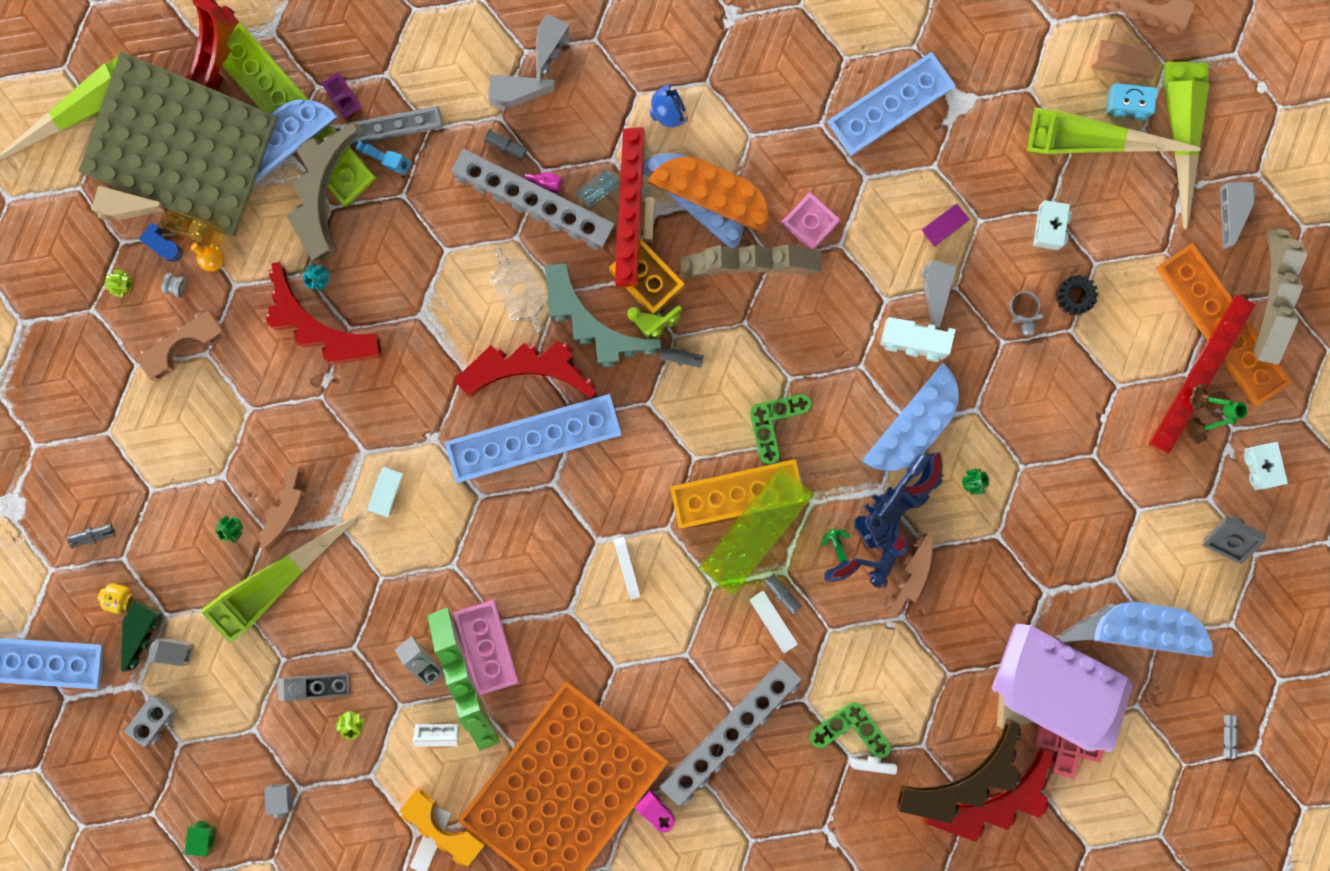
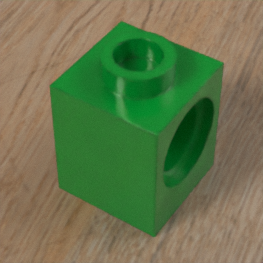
M196 821L195 824L187 828L184 855L206 857L213 853L216 826L209 825L207 821Z

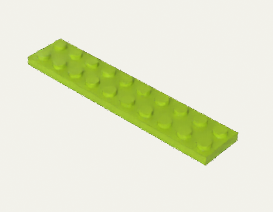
M239 21L227 40L226 44L232 51L222 66L261 110L273 113L288 102L309 100L243 23ZM329 125L314 138L323 142L326 136L336 134L337 131ZM349 146L335 166L328 188L344 206L348 207L377 177Z

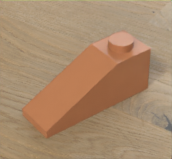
M1100 40L1093 50L1091 68L1153 79L1157 58L1122 43Z

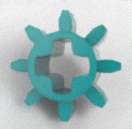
M312 264L307 267V271H304V284L311 290L316 288L317 291L326 288V284H329V271L322 265Z

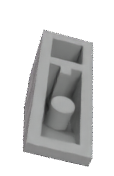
M491 75L489 102L496 109L512 108L555 91V82L549 79L537 81L536 78Z
M1228 182L1220 187L1223 250H1227L1236 244L1254 205L1256 190L1253 189V182Z
M931 260L928 265H924L921 277H924L923 288L930 323L936 326L935 329H939L956 266Z
M1107 604L1057 635L1055 639L1061 642L1095 639V632L1100 619L1116 605Z

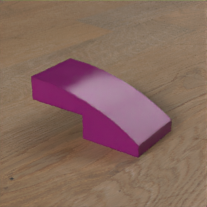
M339 72L321 83L344 119L362 108Z
M956 203L922 229V231L934 247H936L970 219L958 203Z

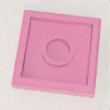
M809 192L781 222V225L809 249H815L841 220Z

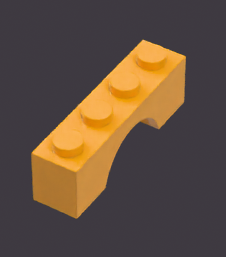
M418 787L399 810L402 814V819L409 824L414 823L419 827L418 831L424 837H431L436 841L435 845L441 851H448L452 854V859L457 864L468 867L485 843L468 829L461 833H450L443 830L437 824L434 817L436 801Z

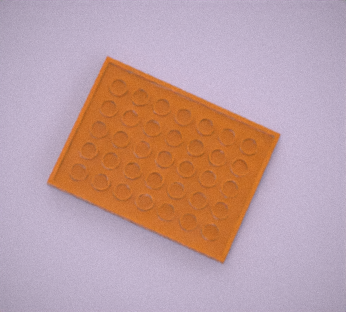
M566 680L457 821L519 871H586L669 761Z

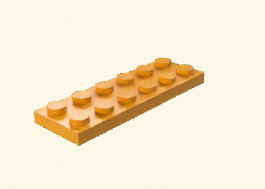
M796 459L670 487L679 529L805 502Z

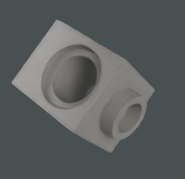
M292 783L269 785L264 788L266 815L273 814V818L286 817L287 813L293 810Z

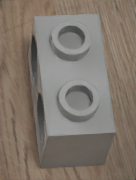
M152 695L124 730V733L144 748L152 744L156 745L163 736L161 734L165 727L168 728L176 719L174 715L178 709L160 695ZM158 707L161 708L163 711V717L161 719L158 718L156 715V710ZM144 725L150 730L149 736L143 734Z

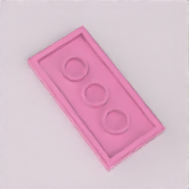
M492 600L453 612L466 660L479 695L518 684V676L496 601Z

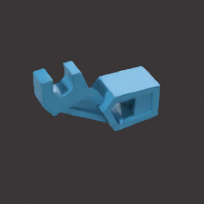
M360 141L355 148L362 154L382 162V166L403 175L407 174L412 163L401 154L387 151L384 154L370 144L365 145Z

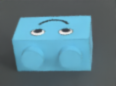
M1114 83L1108 90L1106 114L1113 115L1115 118L1134 117L1135 120L1139 121L1148 119L1155 113L1157 88Z

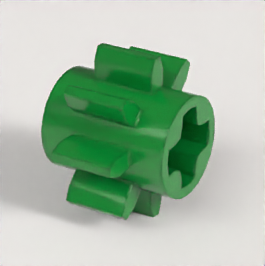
M981 468L967 470V476H964L962 479L964 489L967 492L970 491L971 495L985 493L984 488L988 487L990 483L987 473L981 472Z
M226 515L216 524L218 527L215 530L216 535L223 542L230 540L231 543H234L243 534L241 532L243 525L236 517L229 519Z

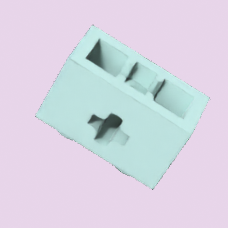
M1044 200L1039 205L1033 246L1059 250L1066 245L1069 235L1066 232V227L1070 223L1072 212L1069 211L1070 204Z
M1278 442L1244 449V461L1249 466V481L1254 490L1288 484Z

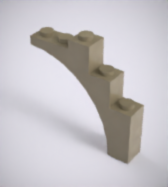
M344 124L339 132L326 136L323 142L315 138L306 139L301 143L302 146L296 149L308 171L300 173L296 177L297 179L292 182L303 204L294 207L292 213L287 218L311 260L322 261L337 251L330 235L326 217L327 190L333 170L340 157L355 140L364 134L362 127L358 124Z
M1269 229L1266 238L1271 256L1270 288L1263 323L1253 350L1258 361L1280 364L1298 323L1294 307L1303 289L1298 276L1308 252L1303 243L1293 240L1287 230Z
M789 244L774 248L752 245L739 249L720 245L705 249V252L680 257V278L691 279L702 276L747 272L809 275L822 272L821 251Z

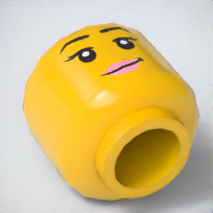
M114 583L109 584L105 589L102 588L98 595L101 608L104 611L115 614H122L128 611L134 600V595L131 594V590L128 587Z

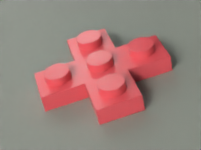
M1039 725L1035 746L1056 751L1051 770L1052 773L1075 779L1079 757L1101 763L1104 750L1087 751Z

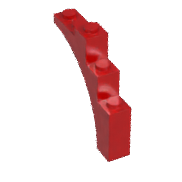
M193 0L192 2L197 9L199 18V37L195 57L187 79L217 91L224 80L219 73L220 68L232 51L226 43L239 21L234 16L235 12L226 5L220 7L215 0Z
M280 262L271 263L272 270H269L271 282H274L272 299L276 305L268 306L269 313H266V321L272 329L277 331L297 328V330H294L295 341L303 348L325 345L322 348L323 358L331 365L382 358L380 337L377 334L341 332L315 320L296 299L288 282L285 266Z
M558 340L541 357H538L540 352L532 344L528 347L524 342L506 360L504 358L507 355L499 347L495 349L490 345L454 379L457 385L470 398L484 387L498 380L531 374L548 376L564 381L578 389L589 399H593L597 395L595 391L597 387L589 378L584 380L580 376L582 371L574 363L569 364L574 359L571 354L573 349L566 342L561 344Z
M1040 747L1032 765L1020 779L1019 786L1015 787L1014 792L1006 790L1000 795L988 799V802H984L983 808L969 804L959 805L958 815L956 818H953L952 824L925 817L923 821L930 826L977 842L978 837L981 838L984 833V822L1009 830L1010 826L1015 824L1017 818L1016 809L1041 818L1042 814L1047 812L1049 802L1047 801L1048 797L1040 792L1046 787V774L1048 769H1051L1054 764V752Z

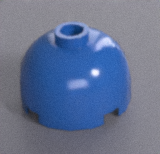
M672 84L661 87L653 94L651 100L652 109L649 110L654 121L658 120L666 128L678 127L688 122V116L684 117L682 113L686 109L676 89H670Z

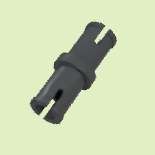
M491 129L487 131L484 142L499 148L500 152H507L520 160H523L528 149L512 141L510 137H504Z
M662 346L659 360L675 362L679 366L684 364L701 369L704 355L685 352V349L680 351Z
M109 523L97 528L89 527L86 528V531L68 535L67 542L68 544L71 543L69 547L73 549L88 543L93 545L99 540L114 537L115 530L114 528L111 529L113 525Z
M774 573L764 581L777 596L775 599L777 601L780 600L791 615L802 607L789 592V587L786 588Z

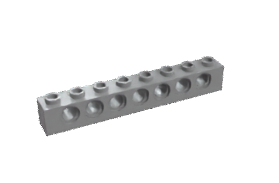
M462 149L451 170L455 176L454 179L463 185L469 183L474 186L473 189L481 194L487 192L493 195L492 198L497 202L503 204L505 201L511 204V208L520 213L525 211L535 221L541 222L543 220L549 223L548 226L558 232L563 230L568 233L567 236L576 241L581 239L587 242L586 245L594 250L601 249L604 251L615 230L614 223L465 149ZM476 169L481 170L480 176H471L472 171ZM491 180H500V184L498 186H490ZM517 188L519 193L516 196L508 195L510 189ZM530 198H537L538 202L536 205L530 206L527 204ZM549 207L557 208V212L554 215L546 214V210ZM568 216H573L576 218V221L569 225L565 223V219ZM588 225L595 228V231L591 234H586L583 231Z
M780 660L660 784V788L678 806L682 803L686 805L694 796L692 792L697 787L701 789L709 781L707 777L713 771L717 773L724 766L723 760L728 755L732 757L740 749L738 745L743 740L748 741L754 735L755 731L753 729L758 724L762 726L770 718L769 713L774 708L778 710L785 703L783 698L789 692L793 694L801 686L799 682L802 679ZM775 681L783 682L784 687L781 692L776 693L772 690V684ZM767 697L768 705L765 708H759L757 706L758 698ZM746 712L753 714V720L749 724L741 721L742 715ZM728 729H737L738 736L735 739H728L726 737ZM714 744H720L723 747V751L719 755H714L711 753V747ZM699 760H705L708 763L707 768L703 771H699L695 767L696 762ZM683 776H689L693 781L690 786L685 787L681 785L680 779Z

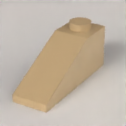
M98 186L91 210L98 214V218L110 221L111 218L124 220L165 212L166 208L163 207V204L154 200Z

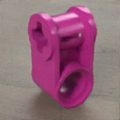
M651 790L636 804V810L658 831L665 833L673 828L675 822L674 814ZM661 817H662V818L668 817V818H669V821H668V824H669V825H667L666 823L663 824V825L660 824V822H661Z

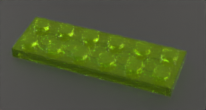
M779 467L702 562L699 569L734 595L813 497L814 493L782 467Z

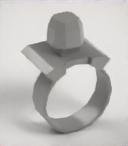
M1022 291L1012 297L1009 303V311L1014 318L1012 323H1023L1021 325L1022 333L1024 336L1035 333V324L1033 322L1040 320L1044 316L1041 313L1038 314L1041 306L1039 298L1032 292ZM1028 294L1033 297L1037 304V312L1034 317L1024 318L1014 313L1012 302L1015 296Z

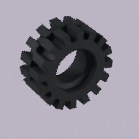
M1077 275L1063 281L1056 292V295H1058L1056 301L1060 302L1058 306L1060 308L1063 307L1065 313L1070 312L1069 315H1081L1092 309L1094 304L1097 303L1096 297L1099 296V292L1095 291L1098 289L1097 285H1092L1094 283L1092 279L1089 281L1087 276L1081 277V275ZM1077 287L1083 290L1085 294L1083 302L1075 303L1071 300L1070 291L1072 288Z

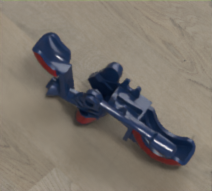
M940 452L928 455L919 454L909 465L906 475L894 489L888 487L885 494H881L880 497L877 495L871 496L876 502L873 503V507H870L869 504L864 505V508L871 515L867 517L857 516L853 522L854 528L859 531L864 539L867 549L882 548L884 550L879 562L856 558L851 561L842 560L837 566L825 571L824 580L826 582L845 580L862 565L875 568L874 571L867 573L870 578L869 582L878 589L880 587L887 588V577L894 566L896 558L905 554L908 549L907 538L901 527H899L901 516L905 511L911 508H919L926 503L930 497L928 494L943 481V460ZM922 472L915 484L906 486L913 477H917Z

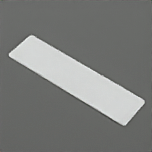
M762 591L750 599L751 604L782 652L786 653L797 645L796 640L765 592Z
M435 807V820L445 830L451 813ZM422 837L410 865L412 869L417 871L428 870L437 849L436 841L431 837Z

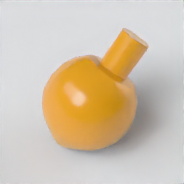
M197 243L191 246V250L197 254V262L201 269L214 272L222 267L224 258L220 250L213 246L201 247Z

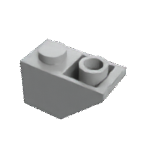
M412 636L395 649L403 666L427 687L444 674L443 669L428 651Z
M170 637L155 639V642L151 644L149 649V655H151L149 661L176 666L189 665L194 644Z

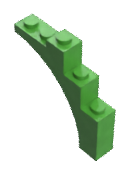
M445 608L427 615L434 651L443 666L446 684L455 699L460 722L464 729L469 731L479 751L500 743L499 736L491 723L474 683L460 642L455 620L449 609Z

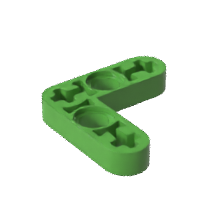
M799 394L759 403L752 407L750 411L751 423L759 457L764 464L772 465L779 458L772 421L805 414L811 407V400L808 396ZM799 399L807 403L804 406V410H801L800 407L793 408L794 413H790L788 401H792L791 405L797 404ZM778 403L784 404L786 406V413L778 415L774 410L775 405ZM757 408L765 411L766 414L762 416L763 423L768 421L769 425L765 424L756 427L755 423H760L759 417L754 416ZM766 428L770 431L771 436L768 440H761L758 433L761 429ZM772 441L773 446L770 445L769 449L770 452L775 453V456L772 457V461H769L768 458L763 456L767 452L766 446L761 448L760 444H768Z
M850 702L815 727L809 735V740L813 746L823 748L853 727L875 757H887L891 750L887 739L864 707L857 702ZM854 707L856 709L859 707V716L862 719L866 716L867 719L860 721L856 726L855 723L859 721L855 716H849L851 713L850 708ZM834 719L842 720L843 727L841 730H832L831 722ZM864 724L872 725L873 733L871 735L864 736L862 734L861 728ZM827 725L828 730L833 736L830 737L827 733L823 736L824 741L822 743L819 741L814 742L816 739L815 734L817 732L823 734L826 731L823 727ZM877 734H879L880 736L876 738L877 741L880 744L885 743V746L883 747V753H881L880 751L875 752L877 746L873 741H871L870 744L868 743V741L874 739Z

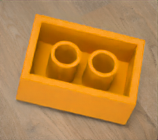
M640 238L638 286L625 288L649 314L657 315L684 290L685 284ZM616 261L609 267L610 273L614 277Z

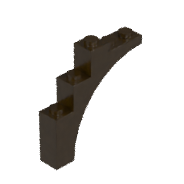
M1006 719L1002 734L994 749L979 766L967 775L953 782L932 787L901 785L897 802L899 812L952 824L953 818H956L958 815L959 805H957V802L983 808L984 802H988L990 790L987 789L988 786L1014 792L1015 787L1019 786L1021 779L1019 769L1011 765L1016 760L1017 750L1015 749L1016 740L1019 741L1021 737L1020 724L1015 720Z

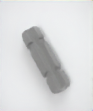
M1225 715L1224 745H1226V748H1224L1223 755L1226 758H1237L1235 746H1237L1238 728H1236L1238 717L1235 715Z

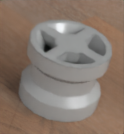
M167 273L162 281V293H172L175 297L181 298L186 290L187 279L182 276L175 277L174 274Z

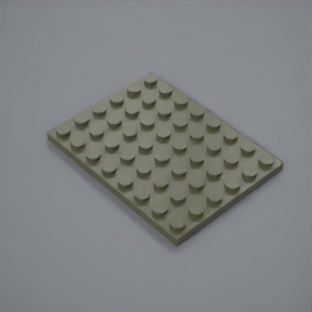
M120 51L79 172L133 195L160 202L164 208L228 235L235 236L279 117Z

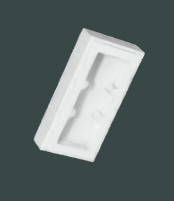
M416 724L413 738L414 747L458 746L459 724Z
M868 756V760L851 757L850 766L853 769L893 775L897 773V766L894 763L881 762V758Z

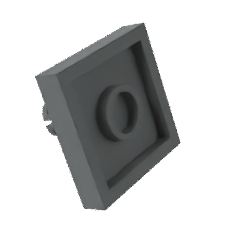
M1226 516L1203 539L1202 546L1242 564L1266 541V534L1245 525L1243 519L1239 522V517L1230 518Z

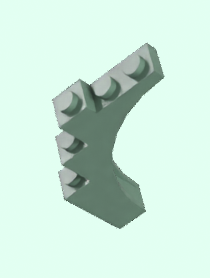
M566 264L545 266L551 320L555 319V322H566L568 318H572L575 342H579V345L592 344V341H596L598 365H603V368H613L615 364L620 363L619 355L629 358L635 357L636 353L644 352V355H656L657 351H661L660 339L629 337L613 331L597 321L584 308L576 296L570 282Z

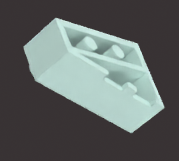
M889 317L885 321L880 345L885 346V350L897 352V350L906 351L905 354L908 356L918 357V355L926 356V360L939 362V360H943L950 355L956 329L949 328L948 332L935 329V325H928L926 327L918 325L913 321Z

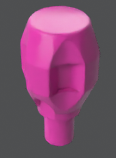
M546 172L540 175H525L526 180L552 193H558L562 189L563 179L556 174Z

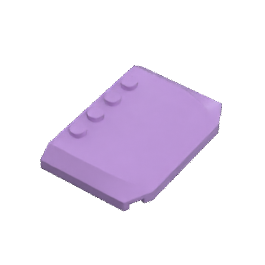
M1016 624L1013 627L992 690L999 692L1004 698L1003 703L1009 709L1087 751L1106 750V752H1111L1114 750L1133 685L1128 677L1039 629L1031 625Z

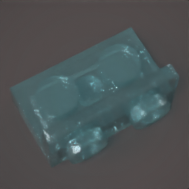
M606 168L579 188L575 195L588 210L620 185V177L615 171L612 173L609 168Z

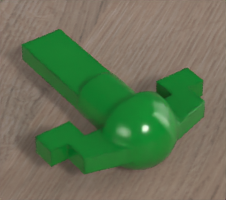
M831 529L822 536L823 541H821V545H828L827 540L831 539L839 562L847 560L839 536L843 535L844 539L851 537L850 533H846L845 529Z

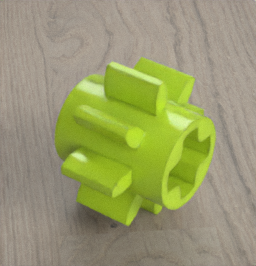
M114 269L113 274L106 276L105 288L110 290L109 293L113 294V296L124 297V292H130L132 289V278L123 270Z
M346 712L339 716V722L336 723L337 732H341V737L345 739H355L361 735V729H364V719H360V714L355 712Z

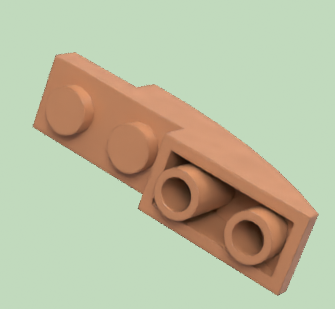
M290 466V469L286 470L284 475V482H286L284 491L281 490L278 497L280 505L279 507L270 505V509H267L265 512L264 522L266 524L258 537L259 548L269 549L278 542L298 515L306 495L305 491L298 490L304 469Z
M929 533L918 536L913 544L915 546L912 554L908 553L902 561L904 566L901 570L909 575L902 577L897 586L900 589L896 595L892 594L886 602L888 606L886 611L894 616L898 614L907 599L911 602H916L926 582L932 558V535Z

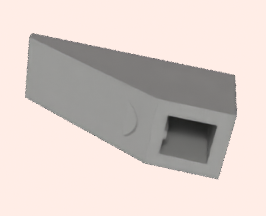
M546 14L537 28V81H540L543 75H548L552 61L558 59L561 47L566 46L570 39V34H568L569 24L549 14Z
M349 674L277 678L278 700L294 701L349 696Z

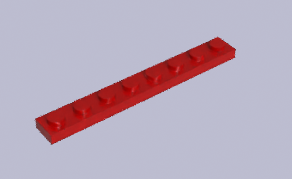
M644 127L623 128L615 270L616 287L638 286L645 150Z
M1237 294L1234 295L1148 444L1166 454L1171 452L1194 412L1190 404L1193 388L1199 386V384H1204L1207 390L1256 304Z

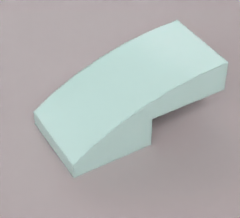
M386 467L382 468L369 503L368 511L389 517L395 496L399 492L403 473Z

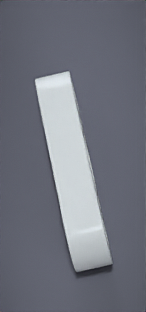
M625 538L614 539L630 600L639 598L640 593Z

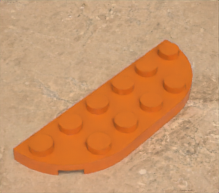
M678 157L660 165L648 180V184L763 235L765 233L768 223V209L765 199L753 183L741 176L699 158Z

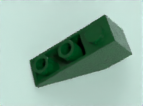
M134 601L123 619L122 672L134 670L138 666L141 652L147 649L151 643L150 636L162 623L161 617L163 613L142 601Z

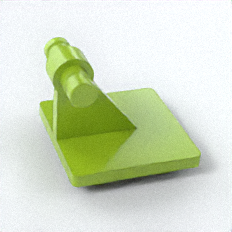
M678 305L663 317L643 313L638 308L631 307L627 312V316L637 324L645 334L646 339H657L664 333L665 327L668 325L672 327L680 321L682 308Z

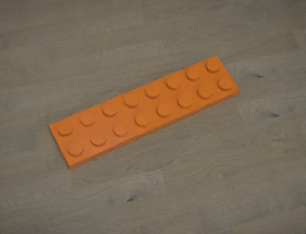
M1191 243L1157 266L1156 270L1208 341L1230 304L1232 297L1194 244ZM1247 320L1225 357L1223 364L1253 406L1257 407L1287 387L1292 381L1280 364L1257 360L1253 349L1259 335Z

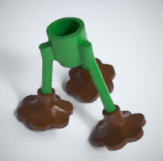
M1204 384L1195 386L1190 397L1192 409L1198 411L1206 405V409L1211 412L1213 417L1219 418L1221 415H1224L1227 419L1207 425L1202 423L1198 417L1193 418V420L1187 422V435L1193 439L1195 444L1206 441V432L1210 429L1227 424H1236L1237 419L1245 418L1247 415L1246 404L1244 402H1233L1224 391L1208 395V390H1206Z

